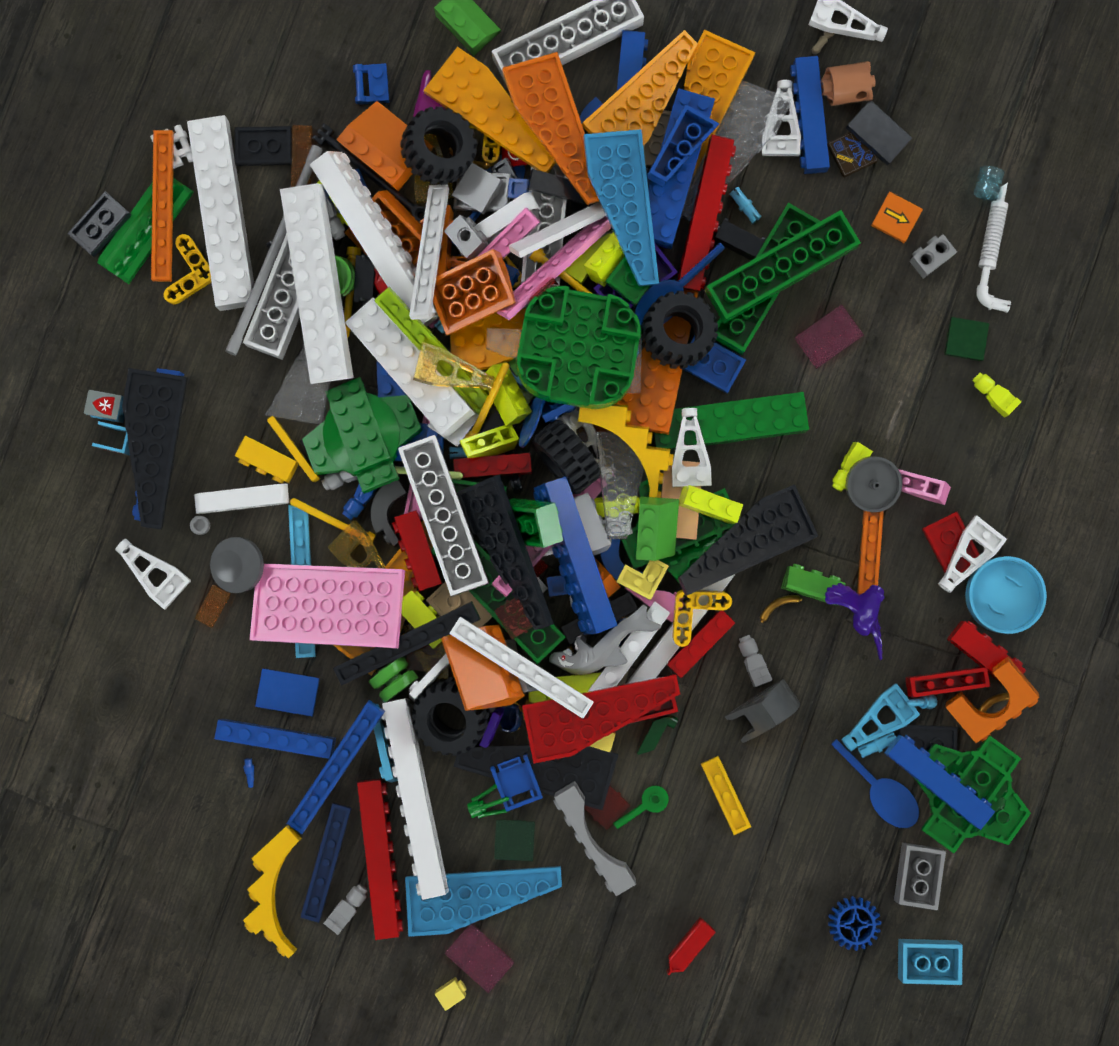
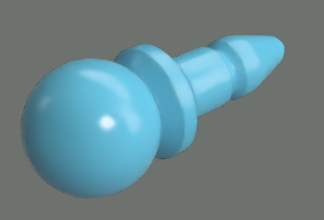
M927 695L907 701V705L912 707L919 706L922 709H933L938 701L935 695Z

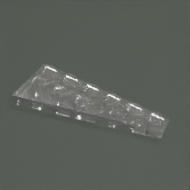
M304 345L265 415L320 425L324 420L330 381L310 384Z
M597 432L595 437L598 463L601 469L600 480L607 539H627L644 467L631 447L613 432Z

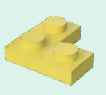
M649 560L642 574L625 565L616 582L651 600L669 566L659 560Z

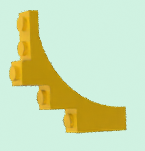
M614 404L603 409L580 407L578 422L603 427L619 436L631 447L645 469L650 487L649 497L661 498L662 492H659L658 488L659 484H663L664 473L660 472V470L668 471L669 466L673 465L674 454H670L671 449L649 447L648 444L652 442V432H649V427L626 425L631 419V411L628 410V405Z
M289 825L280 831L252 858L254 867L260 872L263 871L264 874L247 890L250 892V898L254 902L258 901L260 905L243 920L245 922L244 926L249 932L257 934L263 930L264 937L269 942L273 941L277 946V951L287 958L292 956L297 948L287 939L279 924L275 906L276 883L281 866L287 855L302 839Z

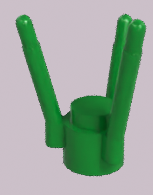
M495 784L480 795L471 798L472 802L467 804L469 813L472 818L507 813L505 809L485 811H487L486 808L508 801L509 797L487 804L483 800L479 801L497 788Z

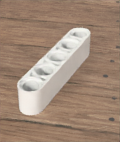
M527 192L478 223L475 228L486 235L488 238L486 241L490 244L525 208H528L535 216L540 212V208L533 194ZM470 234L467 235L466 241L469 240Z
M288 484L194 494L196 514L290 503Z

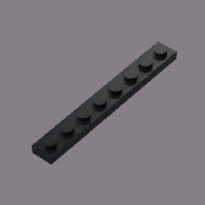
M471 601L400 635L398 649L375 647L335 666L333 669L341 685H344L449 635L459 617L464 618L471 624L481 618Z

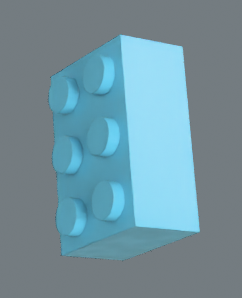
M898 939V979L903 984L962 985L963 945L957 940Z

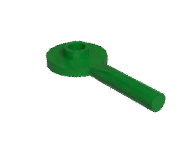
M658 785L647 787L642 794V804L613 824L619 829L645 810L652 813L663 811L669 802L667 792Z

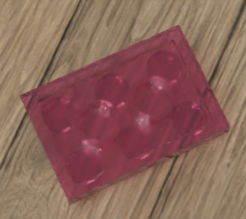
M840 305L796 336L795 340L817 369L860 339L864 334L845 308Z
M473 924L468 925L445 952V955L488 993L514 964V961Z

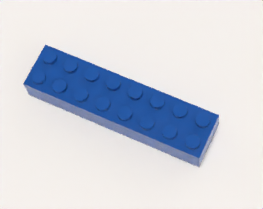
M678 88L662 146L685 105L710 118L715 98ZM702 144L663 187L653 181L650 183L648 191L654 242L658 246L672 249Z
M565 476L534 487L535 492L533 495L535 501L555 502L558 508L563 541L553 544L552 550L560 563L559 571L565 578L566 591L568 595H571L573 601L571 605L574 613H577L580 631L584 635L597 634L618 626L567 477Z

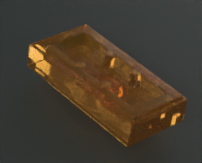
M212 585L195 619L213 628L231 593Z

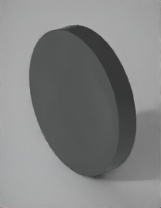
M878 456L865 457L857 461L849 470L845 484L846 492L850 501L856 507L867 512H881L890 508L899 498L902 490V477L898 468L891 461Z
M232 537L223 540L216 546L211 556L210 569L213 579L219 587L227 592L242 593L251 590L259 583L264 570V560L260 549L251 540L243 537Z

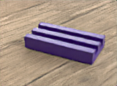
M497 707L492 713L480 746L486 748L492 742L505 711L504 708Z

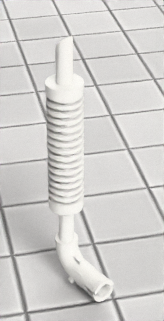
M1008 183L999 188L997 201L991 202L983 249L981 250L978 265L983 270L980 285H977V298L979 302L989 308L988 310L995 309L1005 313L1009 311L1010 306L1008 305H1011V301L994 298V295H989L987 284L990 270L996 269L1001 236L1009 205L1004 202Z

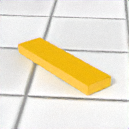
M274 416L267 419V422L310 480L315 483L321 478L314 473L310 463Z
M719 756L701 763L733 835L751 828Z

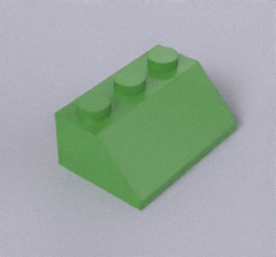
M442 0L434 7L436 17L473 56L501 32V29L473 0Z
M640 496L636 560L656 561L675 555L679 499Z
M793 564V567L788 566L781 589L826 602L825 592H827L828 587L838 583L843 585L846 583L840 582L841 578L833 575H830L829 578L822 576L823 572L813 569L811 572L804 570L803 566Z

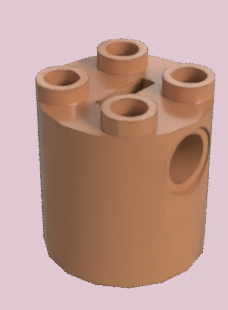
M866 61L826 68L821 80L822 96H827L830 106L873 100L872 87H875V77L870 74V62Z

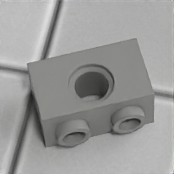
M459 215L444 232L461 253L471 260L476 258L489 245L486 241L488 238L482 231H477L475 228L476 223L470 217L465 218ZM470 234L469 240L466 241L467 235Z

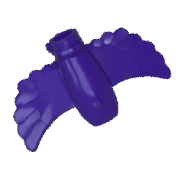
M842 583L828 587L827 592H825L826 603L847 607L854 613V629L862 636H868L872 633L879 660H882L881 627L877 618L881 601L885 598L884 590L877 585H871L869 589L859 595L849 586H845Z

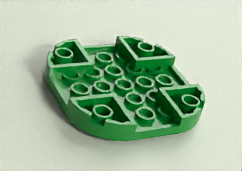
M555 286L545 289L543 293L535 296L530 301L525 311L516 361L517 373L521 383L531 394L549 402L587 409H603L616 404L626 395L634 377L641 336V327L637 314H634L626 301L612 294L602 296L569 290V286Z

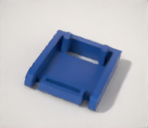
M527 753L523 755L524 763H522L520 756L497 764L500 772H496L494 766L490 767L501 798L509 797L508 801L503 802L506 812L543 798ZM530 790L531 798L514 804L512 796Z

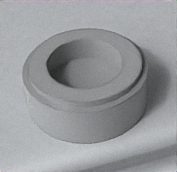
M195 516L190 522V529L195 534L204 535L210 529V521L204 516Z

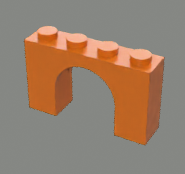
M1009 657L992 668L993 674L1009 693L1008 703L1002 710L995 713L979 711L962 691L946 702L947 710L975 743L980 740L981 742L985 741L989 735L991 736L990 733L992 731L1002 729L1007 724L1006 721L1011 718H1017L1022 714L1024 708L1027 706L1030 708L1038 702V691Z

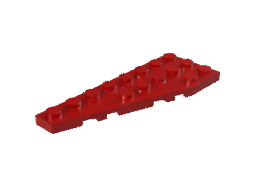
M674 674L581 693L594 701L584 718L576 715L553 699L522 705L533 764L573 756L603 737L631 723L638 717L645 715L652 709L680 695L677 675Z

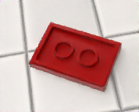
M954 512L922 528L944 573H946L960 537L966 528L958 512ZM970 540L966 552L972 558H977L979 553L973 541ZM960 557L955 568L960 573H963L970 566V562Z

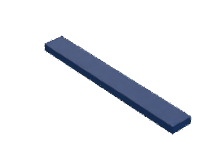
M370 700L366 703L286 824L300 834L305 832L385 713V710Z

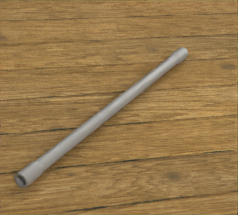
M311 146L296 187L307 185L313 171L310 164L319 158L322 153V148L319 146ZM284 215L234 334L231 336L225 350L231 355H237L243 335L286 236Z

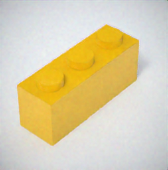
M247 436L244 437L235 454L239 458V463L247 467L251 464L257 467L255 471L265 476L269 473L273 475V480L281 484L284 481L290 483L299 465L297 461Z

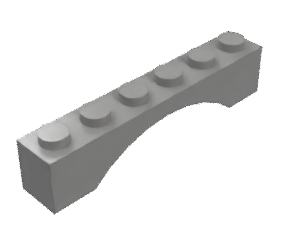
M574 781L555 792V800H553L558 810L562 809L564 812L565 822L569 827L572 826L574 828V835L577 841L584 844L586 848L584 851L587 857L594 860L596 864L595 869L600 876H604L607 889L610 892L613 891L618 896L635 886L636 878L627 863L607 854L592 838L585 821V796L577 783Z

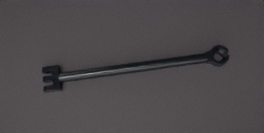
M323 123L321 127L326 132L324 133L318 129L316 132L321 138L319 139L316 135H313L311 138L320 146L328 143L337 152L345 153L353 165L384 190H388L402 205L413 213L414 218L420 223V220L423 218H418V215L420 213L425 214L426 208L414 205L331 136L334 134V131Z

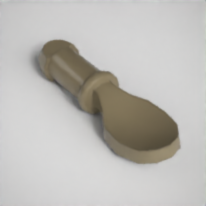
M824 31V35L820 36L818 42L812 47V53H820L822 47L835 33Z

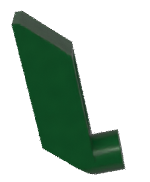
M670 715L653 720L637 754L640 755L655 750L666 726L674 729L679 719Z

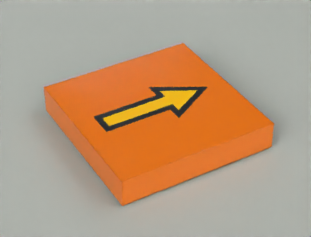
M889 191L871 226L905 243L923 209Z

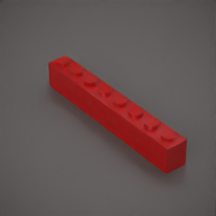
M716 135L709 137L677 281L698 264L709 251L713 250L715 240H712L713 232H717L719 221H716L718 213L721 214L723 208L721 197L726 193L728 184L725 183L726 176L730 175L732 168L729 162L730 158L734 157L736 151L733 139ZM710 263L692 278L683 289L698 292L701 288L703 289L706 282V277H703L704 272L708 270Z
M382 778L359 781L357 786L375 940L396 938L400 936V931H403V921L398 916V912L401 911L400 899L397 900L396 898L399 886L398 880H394L396 862L395 860L392 861L391 853H394V843L389 838V833H392L391 821H387V814L390 813L389 803L385 802L387 784L383 783Z

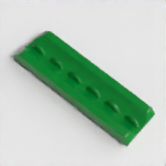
M174 178L173 221L194 193V191ZM153 182L130 214L132 216L117 231L98 258L97 263L127 284H130L152 253Z

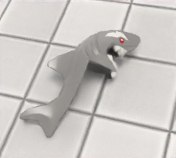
M643 604L632 615L622 620L618 626L610 630L594 647L587 644L586 638L580 635L576 637L574 643L575 650H578L576 654L570 649L554 652L550 655L549 662L564 671L576 675L591 674L603 667L623 665L628 661L620 651V642L629 633L635 631L653 632L659 630L661 625L648 619L647 606Z

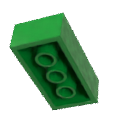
M509 499L525 545L545 548L563 541V531L559 523L558 508L555 502Z

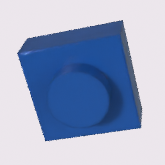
M509 178L508 198L516 199L520 195L529 192V189H527L529 180Z
M562 575L547 578L549 597L568 594L565 588L566 581Z

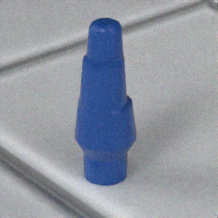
M252 758L244 759L245 765L243 768L247 777L248 787L252 788L254 786V765Z

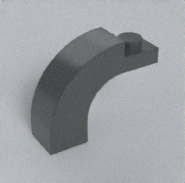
M399 480L382 486L376 493L371 506V521L375 532L380 534L384 531L383 537L388 545L392 544L394 547L399 544L398 541L400 540L390 525L389 512L396 501L408 495Z

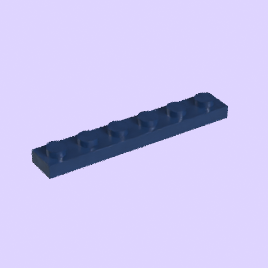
M332 803L300 918L318 923L321 920L350 817L351 807Z

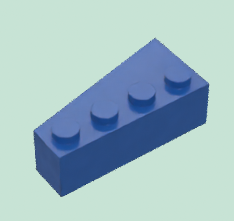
M685 105L652 164L647 178L663 187L720 123Z

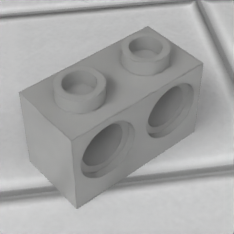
M944 234L939 238L934 236L927 242L928 246L922 249L920 247L912 253L914 257L909 262L923 279L957 253ZM936 246H941L943 253H938ZM921 257L928 259L927 265L921 262Z

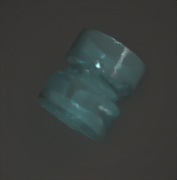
M982 166L979 171V182L976 183L974 195L985 200H997L1000 192L999 185L1002 184L1005 172L997 167Z

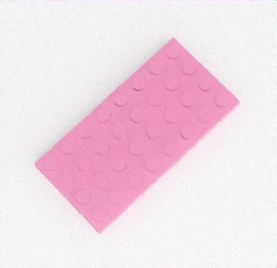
M264 564L262 577L254 590L250 640L398 649L405 570Z

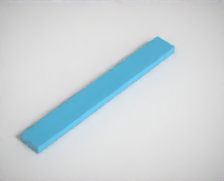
M288 505L291 565L311 566L309 514L292 505ZM295 643L296 658L316 657L315 644Z

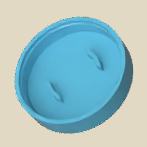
M1004 556L988 560L971 574L967 582L965 598L971 616L979 625L991 632L1013 634L1030 628L1038 621L1044 611L1047 594L1043 578L1030 563L1020 558Z

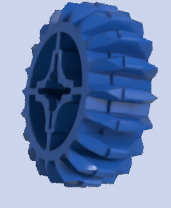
M851 896L850 902L847 898H843V905L838 901L837 905L839 908L832 907L831 909L835 915L829 914L828 916L833 920L828 922L829 927H834L829 930L830 934H835L833 940H839V945L841 947L845 945L847 950H850L852 945L855 951L858 950V945L865 949L864 943L866 942L871 946L872 942L870 939L877 940L878 938L874 932L880 933L881 931L876 927L881 925V921L875 920L880 917L878 912L874 913L876 910L875 906H870L868 900L863 903V898L861 897L856 902L854 896ZM857 908L866 911L869 920L859 918ZM849 910V916L846 919H841L842 915ZM854 920L858 922L855 924V927L851 925V923H854ZM840 927L850 929L852 938L842 935ZM863 928H868L867 931L862 936H860V931Z

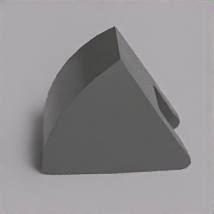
M782 679L728 713L725 718L726 720H733L742 715L746 716L753 728L741 739L742 743L789 718L798 710L800 702L786 681Z

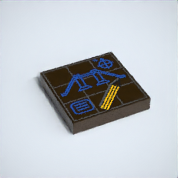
M851 132L827 144L843 178L878 162L877 156Z

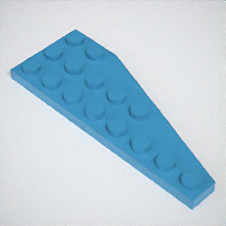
M642 130L584 134L587 175L638 286L658 285L659 278Z
M561 866L447 873L448 893L422 900L421 895L418 896L416 884L419 882L418 876H406L408 936L449 934L476 921L488 918L515 905L562 887Z

